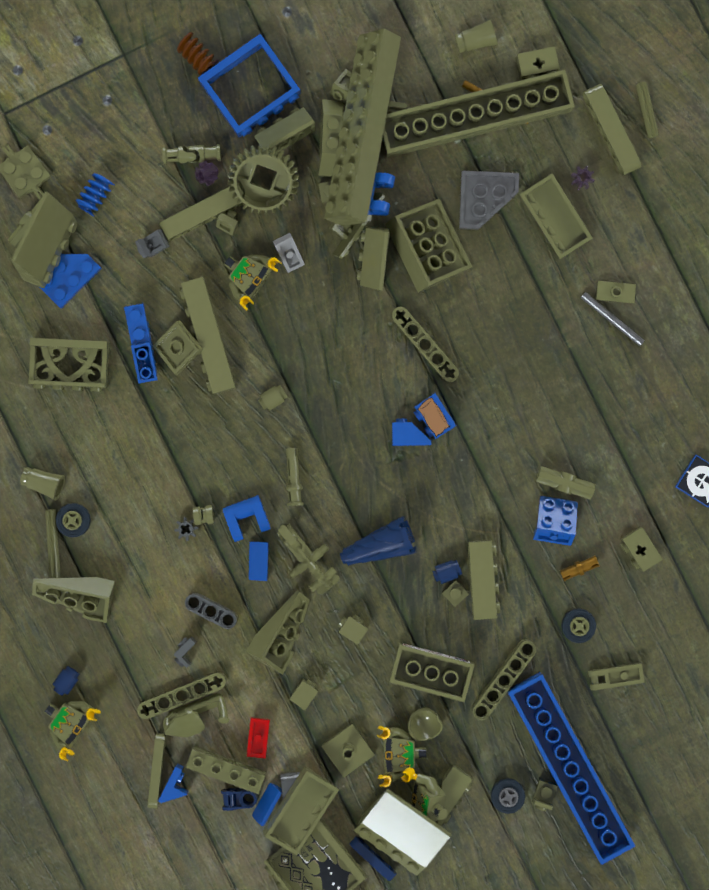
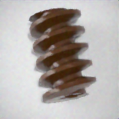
M190 32L180 41L177 52L182 53V57L187 59V62L193 66L194 70H198V74L201 76L218 64V59L212 61L214 55L207 56L209 49L206 48L202 51L201 49L204 44L200 43L197 45L199 39L197 37L191 39L194 33Z

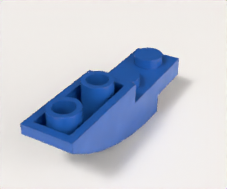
M144 303L125 306L124 310L138 383L158 380Z

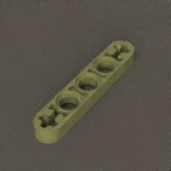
M395 308L392 312L393 322L444 381H455L459 375L456 366L406 308ZM397 311L405 313L403 317L406 321L409 318L412 320L404 328L401 326L404 324L402 319H396ZM408 326H417L418 333L413 336L408 334ZM426 339L430 342L431 346L428 350L420 348L421 340ZM434 354H440L443 357L441 364L433 363L432 356ZM447 361L449 363L446 366L447 369L455 371L453 373L454 378H446L447 372L444 369L440 371L438 368L442 367Z
M215 672L140 703L137 713L142 719H149L221 690L225 686L226 677L221 672ZM215 676H217L218 679L222 678L223 681H221L220 683L221 686L213 684L210 686L212 690H209L208 683L205 681L206 679H208V682L210 683L215 680ZM197 683H202L205 686V691L201 694L197 693L194 689ZM179 690H184L187 693L186 700L181 701L177 698ZM165 697L169 700L167 708H162L159 705L160 698ZM152 701H155L157 712L154 708L149 711V715L146 712L142 713L143 705L150 707L154 705Z

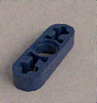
M355 836L349 843L385 879L391 881L397 875L396 871L361 838Z

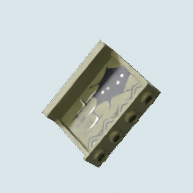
M322 818L315 826L298 855L282 847L264 861L266 871L271 876L274 875L278 880L277 885L281 890H354L368 878L367 874Z

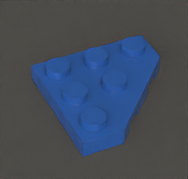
M61 254L60 263L52 272L51 282L41 289L62 309L102 268L88 254Z

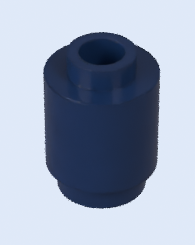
M450 560L434 566L435 570L432 571L436 582L440 581L441 584L457 579L459 575H462L457 560Z
M70 666L62 669L52 684L54 686L53 690L62 696L64 693L68 695L79 680L78 676L80 673Z

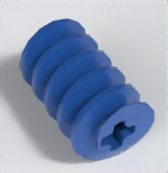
M96 173L92 174L95 181L88 180L91 187L84 186L87 193L80 192L82 200H75L79 208L93 217L94 214L91 210H99L96 203L102 205L103 202L100 200V197L107 198L104 191L111 192L112 190L108 185H114L111 181Z

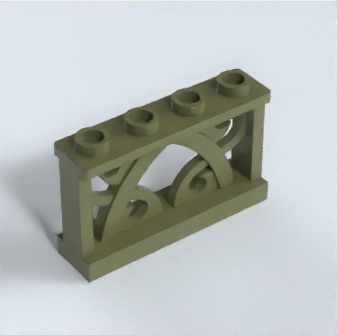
M30 338L28 384L33 385L34 389H45V386H52L54 390H64L65 386L72 387L74 391H83V387L91 388V391L102 392V388H107L110 343L107 341ZM37 347H41L44 361L37 363ZM58 349L61 353L60 356L52 359L51 356H56L53 353L54 350ZM68 349H72L74 358L83 363V366L70 376L65 375L55 365V362L61 361L66 356ZM99 350H102V367L94 363ZM80 351L86 352V355L83 357L87 358V360L79 357ZM47 364L48 367L43 369L42 373L47 372L49 376L46 379H40L37 376V370L40 366ZM91 366L96 367L100 371V378L95 382L88 379L90 374L95 375L90 370ZM55 375H56V376H57L60 380H62L63 382H60V381H52V380L54 379V377H55ZM82 377V379H83V381H84L85 383H82V382H74V381H76V380H78L79 378Z

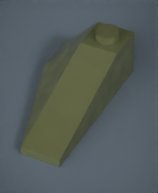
M98 577L34 579L32 595L52 604L59 603L64 605L66 610L70 612L72 610L83 614L82 617L88 620L107 623L115 581Z

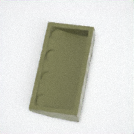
M553 173L520 194L560 259L594 239Z
M304 766L262 831L264 836L298 855L339 789Z

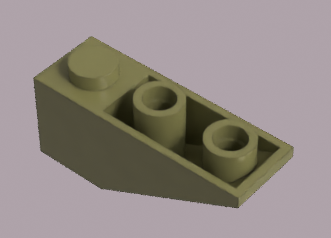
M453 763L441 779L440 788L446 794L445 809L448 811L445 819L436 821L439 826L445 825L451 817L449 813L453 808L456 809L462 801L460 797L464 792L467 793L473 785L471 782L473 780L472 777Z

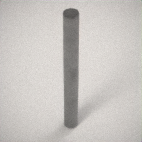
M585 292L582 295L581 299L637 345H642L645 340Z

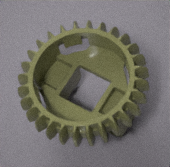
M259 144L258 150L252 145L251 152L245 148V155L238 153L239 160L233 159L234 165L229 167L232 172H228V177L231 179L227 183L228 185H233L229 188V191L235 192L232 195L233 199L239 197L238 205L243 202L244 210L249 206L250 213L257 209L258 215H260L261 210H264L265 215L268 214V210H271L274 214L276 207L282 211V204L288 206L287 199L293 201L292 194L296 195L297 190L295 188L299 186V183L296 182L299 179V175L295 174L298 172V169L291 168L294 166V161L288 162L290 155L283 157L284 150L277 153V147L275 146L273 150H269L268 144L266 149H262V145ZM257 165L276 171L270 189L251 182ZM237 180H240V182H241V184H242V186H243V188H244V190H245V193H244L243 196H242L243 191L241 190L240 185H239V184L237 185ZM278 195L281 196L280 201L279 199H276L274 201L269 202V206H266V202L268 199H271Z

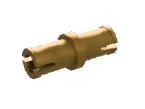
M594 555L584 561H576L574 565L560 570L563 580L566 581L578 575L582 576L585 572L600 567Z

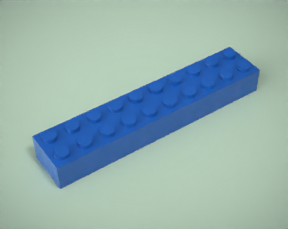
M541 672L512 686L507 693L600 864L602 865L635 847Z

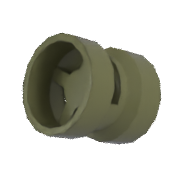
M207 505L205 508L193 507L195 526L202 525V523L214 524L213 505Z

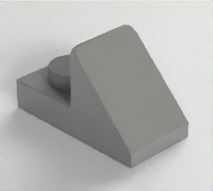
M290 233L273 241L288 273L305 265Z

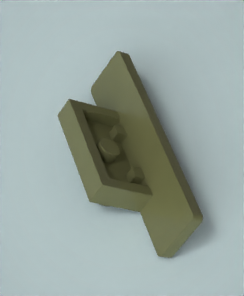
M375 192L373 200L383 201L385 195ZM368 215L366 223L343 226L334 222L329 228L343 238L333 253L335 257L342 259L349 254L350 247L354 241L360 238L361 231L365 225L371 222L372 215Z

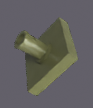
M353 723L321 745L343 777H346L375 755Z

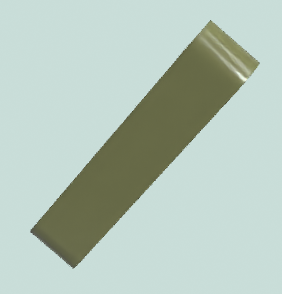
M602 84L582 92L584 101L620 173L624 176L641 168L639 157Z
M239 182V183H237V185H238V184L240 185V188H241V190L243 191V194H242V196H243L244 193H245V190H244V188H243L241 182ZM230 187L163 220L159 223V226L167 241H173L218 218L220 213L226 214L230 209L234 210L244 205V203L242 202L238 205L239 197L233 199L232 195L235 192H230Z
M523 639L517 644L473 703L472 713L476 719L483 721L490 716L534 657L536 646L532 641ZM530 644L531 651L527 654L522 653L523 645ZM518 659L520 666L517 669H512L510 667L511 661ZM507 675L509 677L508 682L500 684V676ZM489 691H496L497 697L490 700L487 698ZM484 706L486 708L483 715L476 714L477 707Z

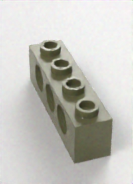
M198 746L193 747L186 765L188 769L259 794L266 775V771Z

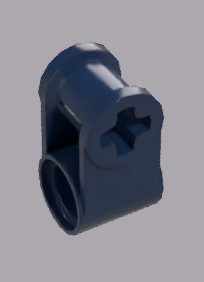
M242 788L222 789L221 794H223L224 802L222 810L232 811L252 808L255 806L259 794ZM251 794L254 797V801H246L244 795Z

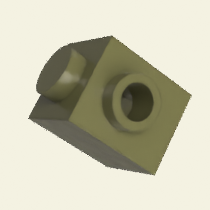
M355 614L353 617L351 615L347 618L343 617L338 624V627H340L339 633L357 645L368 631V627L363 624L364 620Z

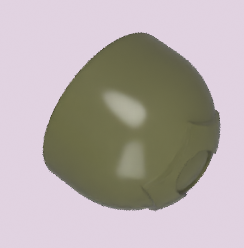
M430 708L418 709L409 718V733L412 738L418 741L430 740L439 735L443 729L440 717Z

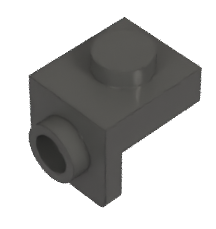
M162 229L156 230L144 239L135 241L137 250L143 258L154 257L170 246Z
M192 636L189 639L185 637L177 645L179 649L173 654L176 657L174 660L181 667L185 666L188 668L191 665V662L184 654L197 642Z

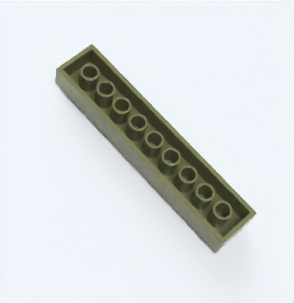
M384 28L361 34L357 40V49L353 60L354 65L346 97L345 112L343 114L324 219L341 226L367 222L401 41L400 36Z
M566 70L388 113L382 137L386 156L389 158L570 113L575 106Z

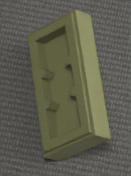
M597 281L595 300L634 304L636 284Z

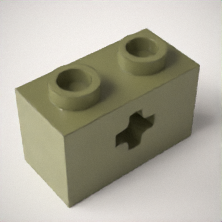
M555 46L519 53L516 56L520 81L557 72L560 69ZM535 63H538V65H542L541 68L538 69L537 66H534Z
M637 527L620 538L622 542L620 546L625 554L629 553L632 560L630 562L635 570L639 569L641 572H644L663 560L643 527ZM637 546L643 547L641 550L642 554L636 553L638 550Z

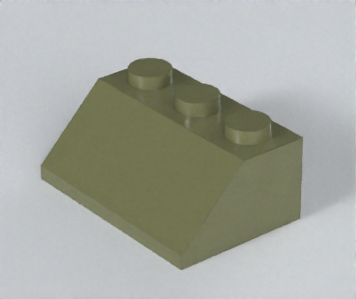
M304 107L301 109L296 108L289 113L288 117L276 119L269 128L263 127L259 129L254 139L258 146L259 144L262 145V149H266L268 144L269 150H273L276 146V152L279 153L281 150L288 148L315 132V122Z
M366 226V231L362 230L361 242H364V250L360 249L359 261H362V269L358 268L357 280H360V286L383 291L389 228Z

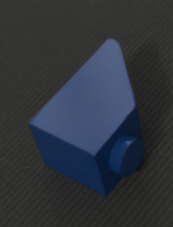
M396 419V422H392V446L431 445V440L412 422H407V419Z

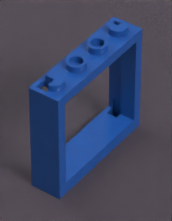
M261 34L198 77L204 90L239 138L242 135L244 137L250 134L255 126L265 124L269 120V116L279 114L283 111V106L288 103H294L301 94L300 88ZM263 48L291 89L239 126L210 84Z

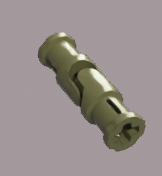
M220 144L208 147L195 145L188 147L179 146L178 148L170 149L162 147L163 163L180 162L181 164L186 162H205L206 160L221 161ZM197 151L200 155L198 158H196Z

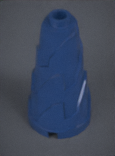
M402 516L388 525L373 531L354 544L343 548L340 557L343 564L347 563L350 566L414 554L417 552V547L412 546L415 539L408 521H405V517Z

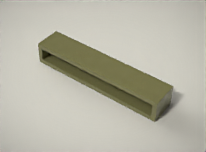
M204 277L181 283L182 288L179 289L182 300L185 299L187 307H184L187 318L191 317L193 324L190 325L192 336H196L198 344L203 349L198 355H202L203 362H200L203 373H207L209 379L206 380L208 391H212L216 395L236 389Z

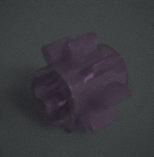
M207 161L199 163L198 167H195V178L199 183H206L209 186L218 179V168L212 162L208 164Z
M578 166L576 168L577 173L571 174L574 177V181L571 184H576L578 190L583 186L588 189V182L594 183L595 181L591 178L594 171L590 172L587 170L588 166L584 169ZM581 174L585 175V176H584V178H585V181H584V182L581 181V177H580Z

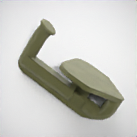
M214 694L171 711L163 721L165 735L190 737L201 733L205 729V725L199 713L218 707L219 711L218 721L220 723H228V711L223 695Z

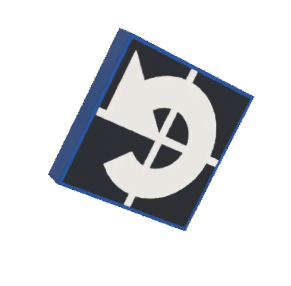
M694 455L675 488L705 507H709V462L698 455Z

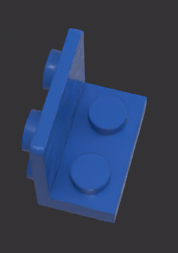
M540 496L538 520L533 540L571 546L576 535L578 502Z

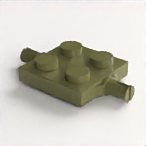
M6 144V148L3 146L1 149L8 157L0 164V173L19 199L26 194L34 192L40 201L41 196L44 194L40 187L51 176L28 145L14 153L9 144Z

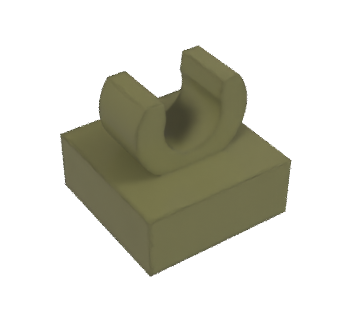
M231 209L227 215L220 213L217 218L216 227L233 236L238 221L235 220L237 213Z

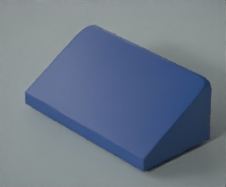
M250 542L249 580L268 581L269 542Z
M269 783L252 814L253 818L261 826L265 825L282 794V788L273 783Z

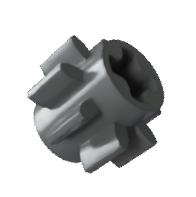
M184 517L183 523L180 521L176 522L179 527L174 531H179V539L185 536L186 541H189L190 535L193 537L197 536L194 530L199 527H194V519L187 522V517ZM189 524V530L191 532L183 533L184 528L182 526H186Z

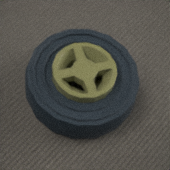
M67 504L57 513L56 526L67 537H79L85 534L90 527V514L80 504Z
M580 608L572 609L562 619V632L571 642L584 643L595 634L596 621L587 610Z

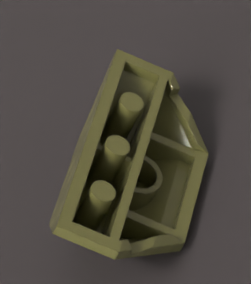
M321 100L318 176L332 177L333 175L332 170L335 164L336 150L340 138L339 134L346 106L341 101Z

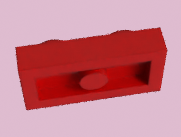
M251 717L246 757L266 759L270 719Z

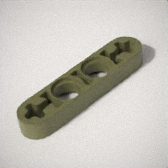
M156 733L150 778L148 808L158 809L159 806L158 800L161 792L166 735L162 733Z

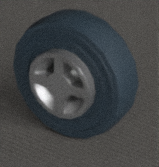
M509 778L501 779L495 783L491 790L492 804L501 813H515L521 809L525 802V791L516 780Z

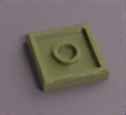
M180 320L176 321L153 345V348L175 375H178L203 350Z

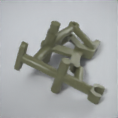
M290 523L286 526L281 525L278 528L279 532L277 535L300 562L289 572L293 578L309 568L311 574L317 580L308 587L312 592L317 590V593L323 595L340 581V577L335 575L337 571L333 567L323 573L315 563L329 550L325 544L312 552Z

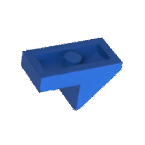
M177 763L158 802L163 803L188 794L189 791L176 784H180L185 775L182 772L184 766Z

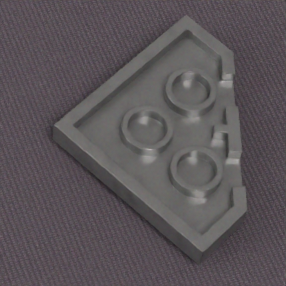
M462 171L459 229L479 230L519 192V173Z

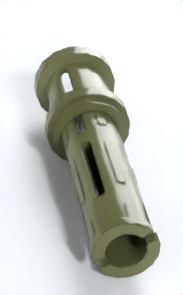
M298 448L286 449L288 485H286L288 503L286 505L303 506L304 502H302L301 498L303 486L299 480Z

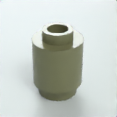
M278 385L260 394L261 399L258 401L264 410L268 408L271 411L284 403V400L288 397L281 385Z

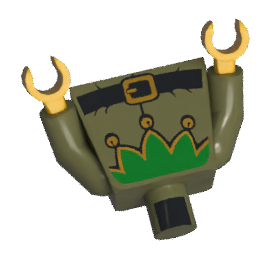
M264 255L243 256L239 262L231 256L226 260L224 266L232 271L228 277L230 279V290L233 297L245 310H248L246 307L247 303L251 302L254 304L252 299L271 275L272 270L278 271L275 265L277 263L282 264L281 261Z
M85 701L65 702L60 709L50 703L44 712L53 718L48 727L53 742L60 752L59 757L62 760L68 761L66 758L67 754L74 755V752L68 749V747L74 746L91 720L97 721L94 714L101 713L100 710L93 709Z
M379 726L378 729L383 730V733L377 735V737L383 739L384 774H387L378 776V779H384V783L379 786L388 787L391 783L400 780L405 775L403 771L406 768H415V759H426V747H415L414 738H411L409 733L399 727L386 728Z
M406 768L403 771L405 775L401 777L402 781L409 782L411 779H414L411 806L434 822L445 819L448 811L445 809L446 794L438 786L436 779L421 773L416 774L413 768Z

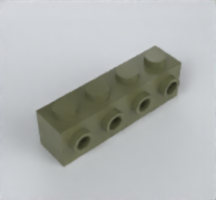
M491 540L467 542L472 618L474 620L495 619L497 614L500 613V603L496 602L499 586L498 583H495L494 575L498 574L497 563L493 564V556H496V545L492 544Z

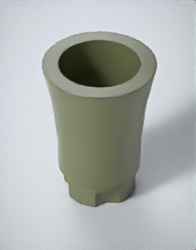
M490 19L473 28L461 31L462 33L455 34L460 53L466 50L469 52L479 48L498 45Z
M26 467L21 475L20 482L21 485L27 486L28 489L37 491L56 501L63 490L65 476Z

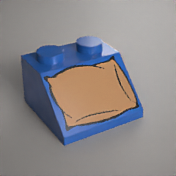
M435 393L414 407L416 411L413 413L419 422L423 420L426 425L424 430L429 438L433 436L434 439H437L456 426Z

